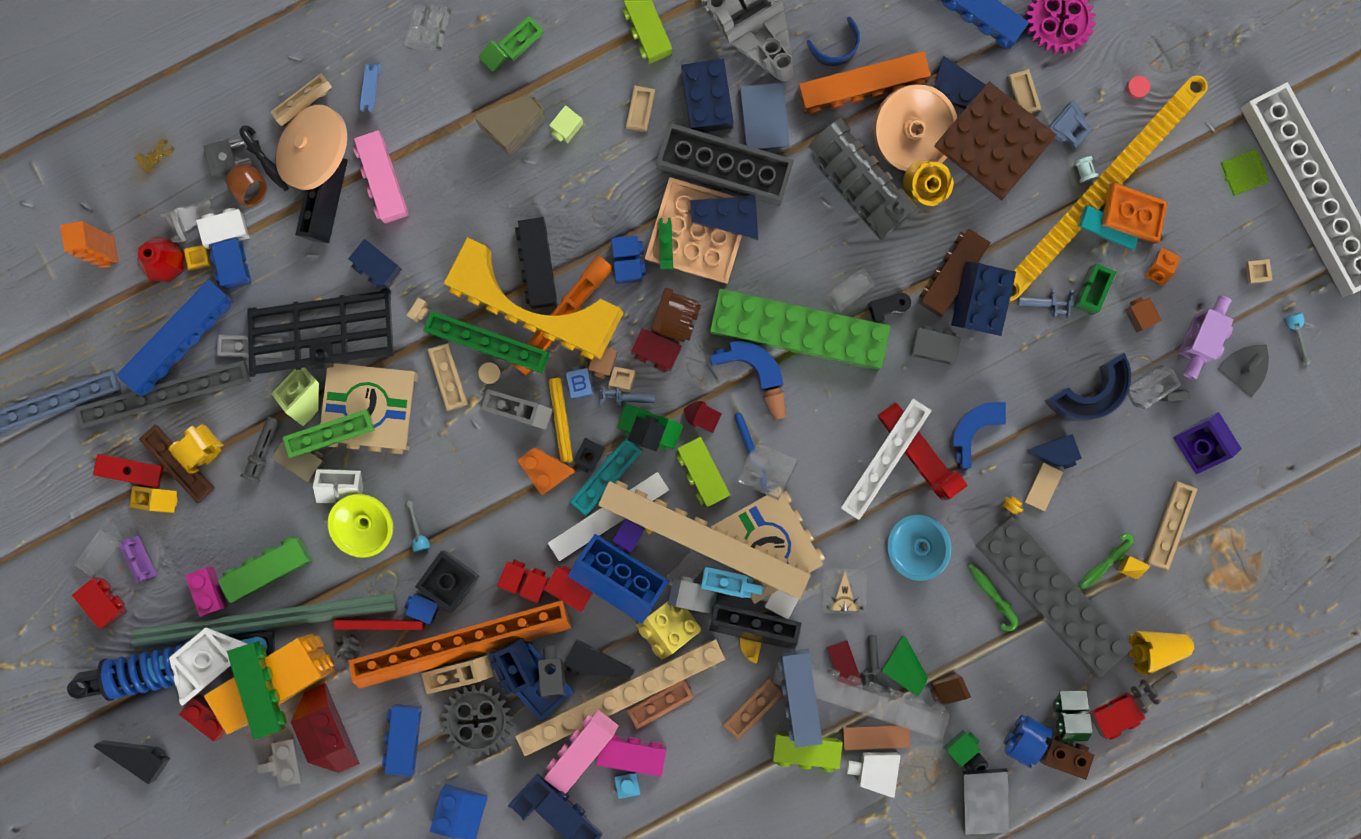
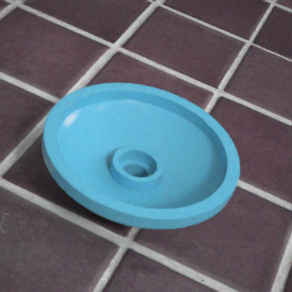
M911 515L900 520L891 530L888 538V554L895 569L903 576L916 581L929 580L938 576L947 567L951 557V541L946 529L936 519L927 515ZM923 543L927 544L926 550H924L922 547Z

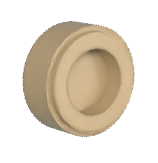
M492 362L484 363L479 368V378L486 384H495L501 377L500 368Z

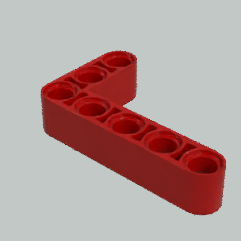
M894 402L877 416L888 432L891 433L904 411ZM918 431L904 453L934 493L941 500H950L968 485L956 470L949 471Z

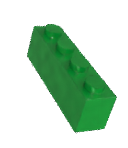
M259 641L228 650L227 654L253 740L285 729V724L287 723L286 716L279 708L280 696L277 689H274L272 685L273 673L271 668L266 665L265 658L267 655L264 646L260 645Z

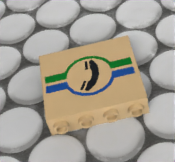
M334 363V367L327 368L320 424L368 409L375 431L339 443L347 444V449L359 450L360 446H368V451L381 452V448L390 449V453L403 454V450L409 451L410 446H407L414 382L418 380V373L414 371ZM338 443L328 447H338Z
M778 488L711 526L713 530L717 526L728 531L726 536L733 539L737 535L748 540L746 545L752 548L758 545L767 549V555L775 558L776 554L789 559L787 564L793 567L796 564L802 565L809 569L807 573L824 565L822 561L825 558L819 548L815 549L811 543L814 539L808 529L804 530L800 524L803 521L797 509L793 511L789 505L792 500L786 490L782 492ZM735 570L738 574L746 575L738 570ZM754 578L753 584L764 586L763 595L751 593L750 598L756 604L778 591V589Z

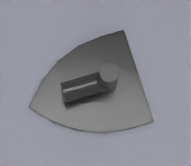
M1252 345L1232 353L1218 370L1252 397L1260 388L1267 374L1269 362L1267 345Z

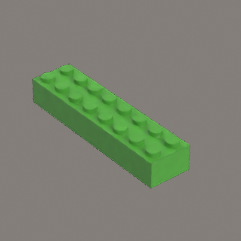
M719 289L710 334L879 371L882 369L891 326Z

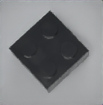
M443 550L440 551L415 587L452 613L462 602L480 575Z

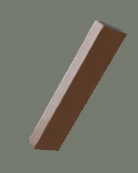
M158 425L152 426L139 438L143 445L196 503L201 502L215 489L200 471L189 474L172 456L168 449L173 444V441Z

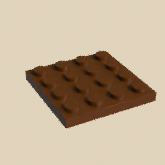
M989 81L937 141L934 147L1002 201L1057 134Z

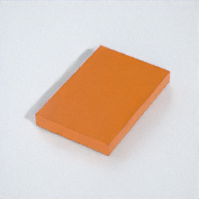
M1114 182L1110 183L1101 225L1155 244L1160 243L1168 201Z

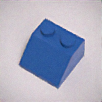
M445 784L440 793L430 832L450 838L476 839L488 796Z

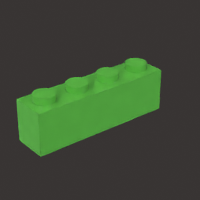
M291 536L281 541L282 546L276 549L270 547L261 552L263 556L255 560L252 557L242 562L243 567L237 570L231 568L222 573L224 577L220 578L218 582L229 603H235L312 562L313 560L302 539H294Z

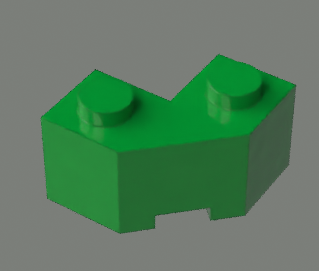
M625 404L617 425L618 429L625 431L624 436L629 437L636 416L646 418V415L659 419L658 424L666 427L658 449L665 450L666 447L675 449L683 428L682 424L655 415L642 408Z

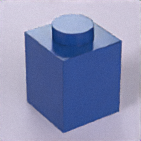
M415 593L413 597L409 596L404 608L407 611L405 615L427 624H432L440 605L429 597Z

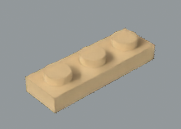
M320 73L270 113L278 124L283 126L289 123L300 111L310 107L316 99L325 96L332 86L323 74Z

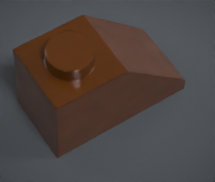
M955 672L930 682L932 685L930 693L934 701H939L942 705L971 698L963 677Z

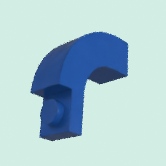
M741 341L730 342L729 352L726 349L713 351L714 355L710 356L711 366L733 361L745 362L752 366L758 375L761 391L780 387L784 384L781 371L774 358L766 350L755 344Z
M992 402L975 407L965 413L957 422L951 435L950 447H959V451L955 452V462L959 464V469L971 468V442L978 429L987 425L1006 424V402Z

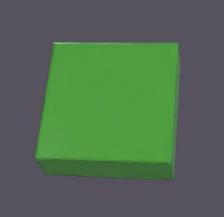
M490 41L479 55V58L492 72H496L508 57L495 41Z

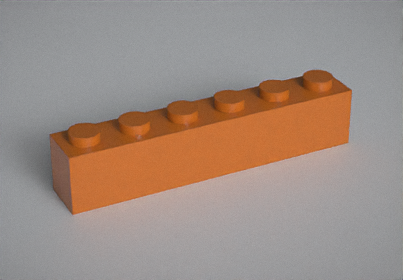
M922 51L800 83L798 93L804 114L810 113V115L821 113L822 109L831 107L833 110L843 107L844 103L852 102V104H857L864 101V98L871 96L873 99L884 96L886 92H894L904 86L925 85L931 77L925 52Z

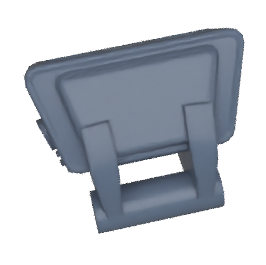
M1074 100L1067 104L1048 126L1049 129L1057 134L1054 138L1055 141L1059 143L1065 142L1074 149L1092 131V128L1084 120L1085 115ZM1077 128V129H1079L1080 131H1079V133L1074 137V135H1073L1072 133H1073V132L1075 131V129Z

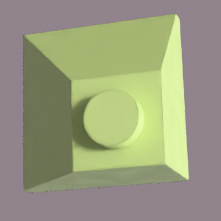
M306 367L301 368V370L294 369L271 393L284 412L302 426L312 420L318 412L319 382Z

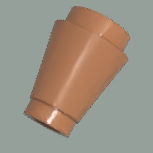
M781 387L764 390L765 396L763 398L773 416V420L786 417L785 397Z

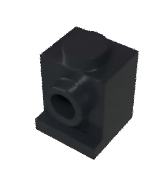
M585 438L573 460L578 463L576 468L588 473L589 469L594 471L606 448ZM586 453H592L593 459L587 461L585 459Z

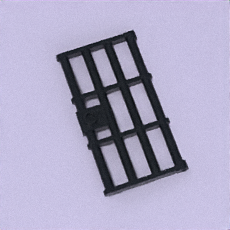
M390 288L381 289V291L349 296L339 295L336 298L301 303L296 301L293 304L247 309L250 377H255L256 374L290 369L301 370L304 367H311L312 370L334 367V363L339 362L344 364L352 360L387 355L389 357L394 356ZM385 299V309L346 315V305ZM340 306V316L300 321V311ZM293 312L294 322L255 328V318ZM386 318V328L347 333V323ZM339 324L341 326V334L304 340L300 338V330ZM294 331V341L255 347L256 336ZM387 336V347L348 352L347 342ZM341 343L342 353L333 354V344ZM309 348V358L301 359V349ZM294 350L295 360L256 365L255 355Z

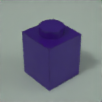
M625 519L613 542L623 552L626 553L627 550L632 552L645 529Z

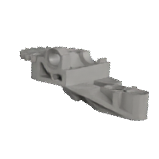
M701 0L702 5L707 4L704 7L705 10L710 11L713 22L732 46L778 80L788 81L794 76L792 53L783 2L781 0H741L747 11L762 1L767 4V7L734 26L733 19L744 13L739 0Z

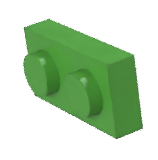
M529 15L501 40L498 45L512 61H515L544 34V30Z

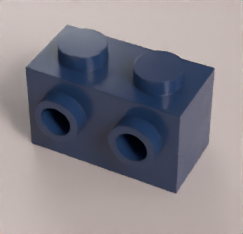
M366 239L360 243L348 258L353 263L351 267L360 275L363 272L369 275L368 281L377 288L381 285L386 289L402 270Z

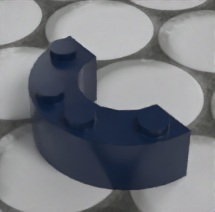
M1125 353L1117 355L1099 366L1102 374V384L1092 397H1081L1068 387L1044 400L1045 403L1056 414L1074 421H1089L1112 413L1125 400L1131 384V368Z

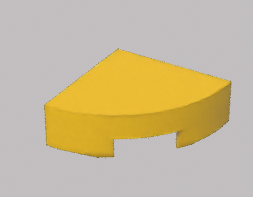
M740 638L739 643L742 653L748 660L757 664L761 642Z

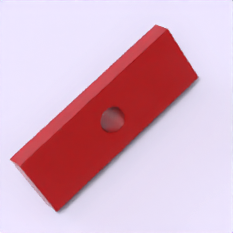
M97 454L93 475L159 488L164 467ZM129 467L131 468L130 474L127 473Z

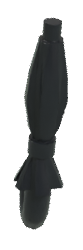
M242 126L239 132L247 145L246 150L256 155L266 174L286 192L289 188L280 177L277 166L261 151L259 140L254 141L250 136L255 134L256 131L250 126Z

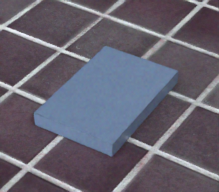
M783 82L740 87L746 146L760 150L790 147Z

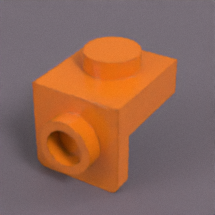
M1161 247L1145 276L1164 286L1174 275L1181 257Z

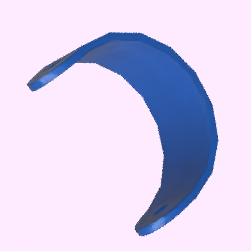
M850 16L847 17V22L856 39L855 48L848 55L829 57L822 54L810 40H807V46L818 62L826 66H839L854 56L860 42V31Z

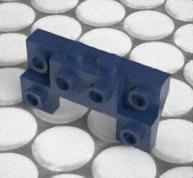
M538 773L508 804V807L512 808L522 817L523 821L535 809L565 839H600L603 834L587 819L586 811L578 803L574 805L568 799L570 796L567 793L565 794L552 787Z

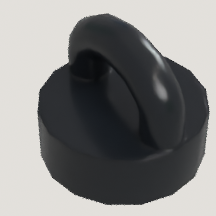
M978 752L964 764L966 771L986 770L988 762Z

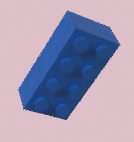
M594 534L568 574L569 578L640 623L644 622L669 580L597 534Z

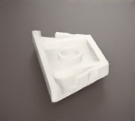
M206 627L169 657L180 704L183 706L231 665L227 654L228 650L247 645V643Z

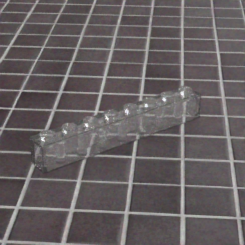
M778 661L772 683L782 686V680L786 679L785 674H780ZM811 662L816 698L943 740L950 718L946 707L936 703L932 707L924 704L925 700L912 696V699L903 697V692L894 689L888 692L882 690L883 686L877 683L870 682L867 685L861 683L862 679L849 675L846 678L840 676V671L828 668L826 671L820 669L819 664Z

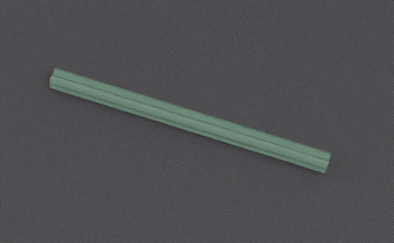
M396 593L135 629L131 631L132 646L139 648L188 641L206 627L224 635L393 612L398 610Z

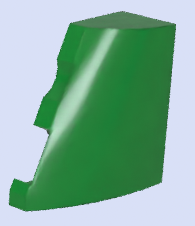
M902 636L892 650V654L881 669V672L919 697L928 676L907 638Z

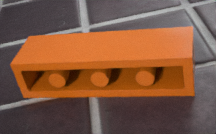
M84 221L60 225L64 252L73 255V257H78L82 261L96 265L98 268H108L112 266L111 263L119 262L114 236Z

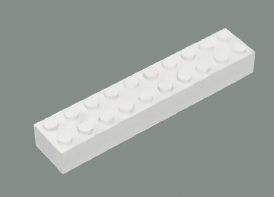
M1287 82L1249 101L1240 109L1341 296L1346 297L1361 290V216Z

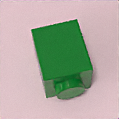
M963 730L943 747L960 767L981 750L977 746L979 740L973 733L967 734Z

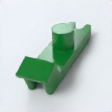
M670 217L666 224L663 223V218L659 219L660 269H673L672 222Z

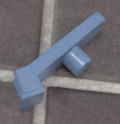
M368 63L365 66L360 100V110L362 112L365 111L367 106L369 112H373L381 64Z

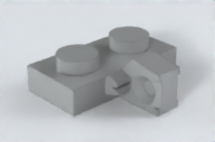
M295 738L271 743L273 755L268 757V762L257 765L258 774L271 771V776L277 775L279 787L303 782Z

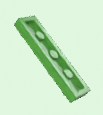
M366 409L282 438L288 457L293 458L375 431L369 410Z

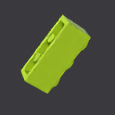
M623 0L624 8H622V12L626 21L630 20L633 26L630 28L634 40H639L641 46L638 49L642 59H647L648 64H652L673 55L672 46L652 0Z
M701 437L677 448L679 453L676 454L680 465H685L689 473L685 475L691 486L696 485L699 491L696 493V497L701 505L705 504L706 507H709L730 496Z
M775 732L772 759L773 762H777V765L782 767L798 764L801 769L810 770L812 766L821 767V771L834 772V769H840L842 741L840 739L822 737L823 744L795 748V741L790 742L789 733Z

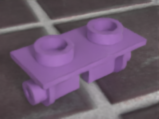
M139 535L121 541L119 547L136 584L157 575Z

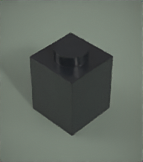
M646 415V418L636 416L627 441L657 452L666 427L658 424L659 419Z

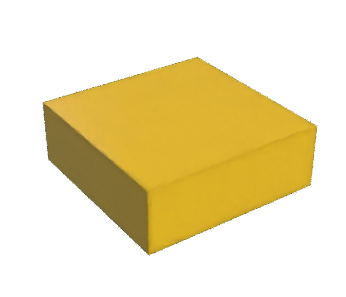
M203 245L184 249L188 270L192 271L211 266L208 249Z

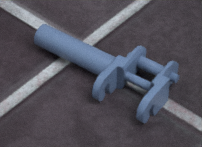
M1051 289L1050 299L1018 297V306H1053V310H1051L1053 317H1056L1057 314H1065L1069 318L1070 314H1072L1070 307L1074 306V297L1072 296L1074 291H1069L1068 302H1057L1054 295L1055 289ZM1057 305H1066V310H1057Z
M603 386V390H600V406H603L605 398L616 399L618 407H621L622 402L654 403L655 395L622 393V391H619V387L616 390H609Z

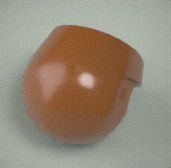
M237 165L230 169L227 174V187L242 205L253 207L265 197L267 184L260 172L253 166ZM258 181L260 188L256 196L250 200H244L246 190L254 182Z

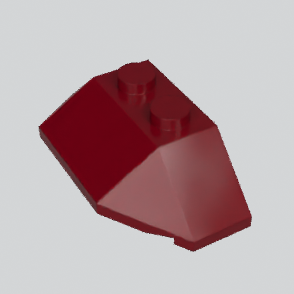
M326 682L305 691L291 720V724L307 762L337 773L360 764Z

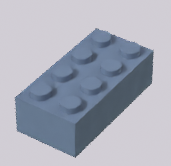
M809 648L782 652V658H779L778 661L780 674H785L786 679L782 680L783 696H788L789 702H785L787 719L792 720V724L788 725L790 742L795 741V748L823 744Z

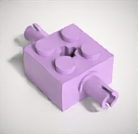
M1219 295L1213 310L1207 309L1195 314L1178 354L1191 359L1183 374L1185 377L1197 380L1203 364L1214 361L1217 358L1219 359L1223 354V343L1233 331L1231 325L1234 319L1225 316L1232 301L1230 298Z

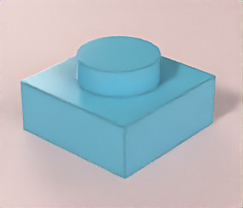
M637 772L615 776L618 799L640 795Z

